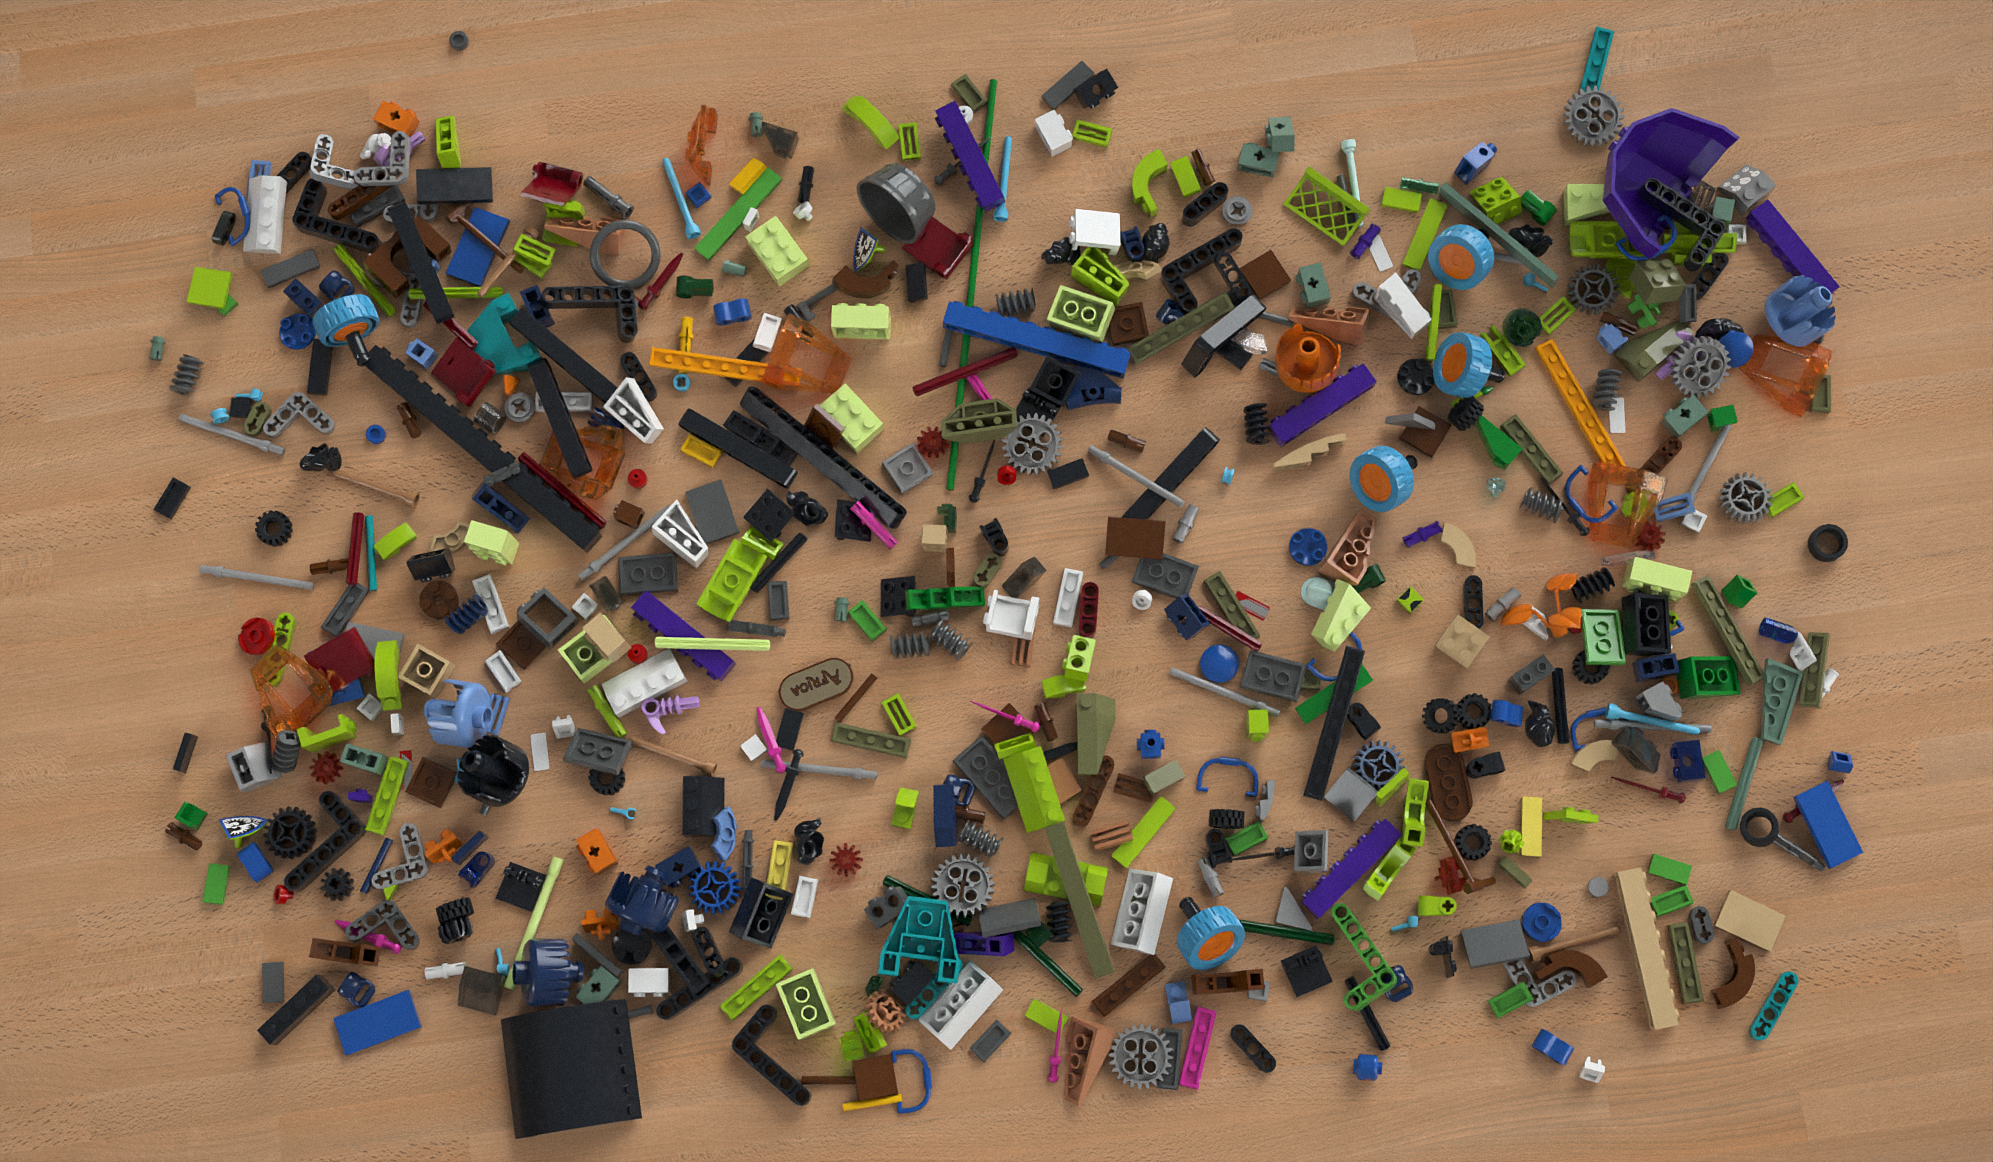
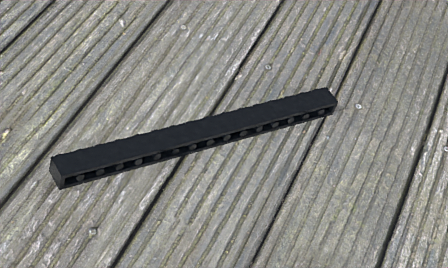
M375 345L369 351V357H371L372 361L365 367L492 474L503 467H509L510 464L515 462L516 458L509 451L504 453L501 450L502 446L493 439L491 442L486 438L488 434L481 428L477 430L473 427L474 422L467 416L464 418L460 416L459 413L461 411L453 404L448 406L445 403L446 399L440 393L435 395L431 391L433 388L427 382L421 383L417 380L419 376L411 369L409 372L404 369L405 364L398 358L395 360L391 358L390 355L392 353L384 346L379 348ZM523 463L519 465V473L511 474V477L502 480L505 485L586 553L602 537L599 533L600 528L596 524L586 522V516L579 510L574 512L571 509L572 505L566 499L560 500L557 497L558 493L550 486L546 488L542 485L544 481L536 474L534 477L528 473L530 469Z

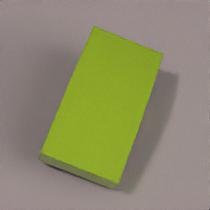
M1188 156L1170 162L1184 198L1202 191Z
M405 522L380 539L373 548L386 561L400 553V548L417 540V535Z
M1065 674L1041 681L1045 699L1063 698L1065 694L1084 693L1086 690L1084 681L1064 677Z

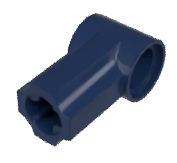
M1167 299L1156 313L1157 319L1164 324H1170L1185 315L1180 310V306L1171 299Z

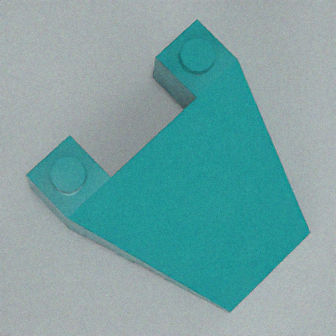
M509 293L492 300L467 330L478 341V345L473 350L485 360L489 359L496 365L497 371L494 375H507L519 371L526 372L529 371L527 365L542 359L538 348L531 342L518 348L515 347L504 325L519 311Z
M913 896L907 897L879 953L876 974L897 977L900 957L938 962L935 982L957 984L960 962L948 901Z

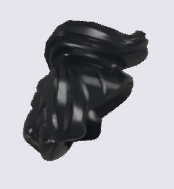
M1163 223L1151 225L1149 230L1143 235L1142 243L1147 261L1158 264V258L1163 257L1168 251L1170 239L1167 227Z
M1529 224L1520 228H1512L1508 233L1535 257H1541L1548 250L1549 246L1553 244V238L1549 235L1543 236L1544 230L1542 228H1532Z
M1065 237L1060 242L1054 241L1051 248L1046 249L1041 254V259H1045V262L1050 265L1063 264L1064 262L1074 265L1081 256L1080 246L1077 247V250H1072V243H1069V238Z
M1713 318L1701 325L1696 331L1695 337L1709 336L1713 340L1719 341L1731 330L1744 333V330L1740 324L1731 319Z
M323 443L319 447H311L309 453L300 460L299 464L300 468L304 471H322L324 468L329 471H336L342 466V458L337 447L329 449L328 445Z
M787 492V503L793 507V511L796 513L794 518L801 521L805 526L818 525L827 519L828 512L826 508L820 505L817 500L809 498L806 492Z
M1528 700L1532 714L1525 722L1526 735L1537 747H1546L1552 743L1555 733L1554 722L1549 717L1550 712L1546 705Z
M821 818L803 821L794 829V834L797 838V858L803 865L811 864L814 858L823 853L824 837L821 832L816 831L821 825Z

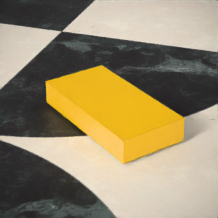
M753 157L729 183L730 187L743 195L767 167L764 163Z
M691 434L687 436L680 449L682 453L713 469L723 453L722 450Z

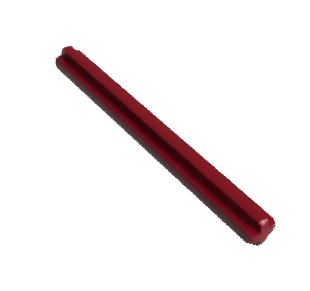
M1012 347L912 387L913 392L918 397L1017 358V351Z
M525 452L521 453L518 457L519 462L528 467L531 472L540 477L544 483L553 488L562 498L566 499L575 509L579 510L600 529L605 527L607 521L529 455Z

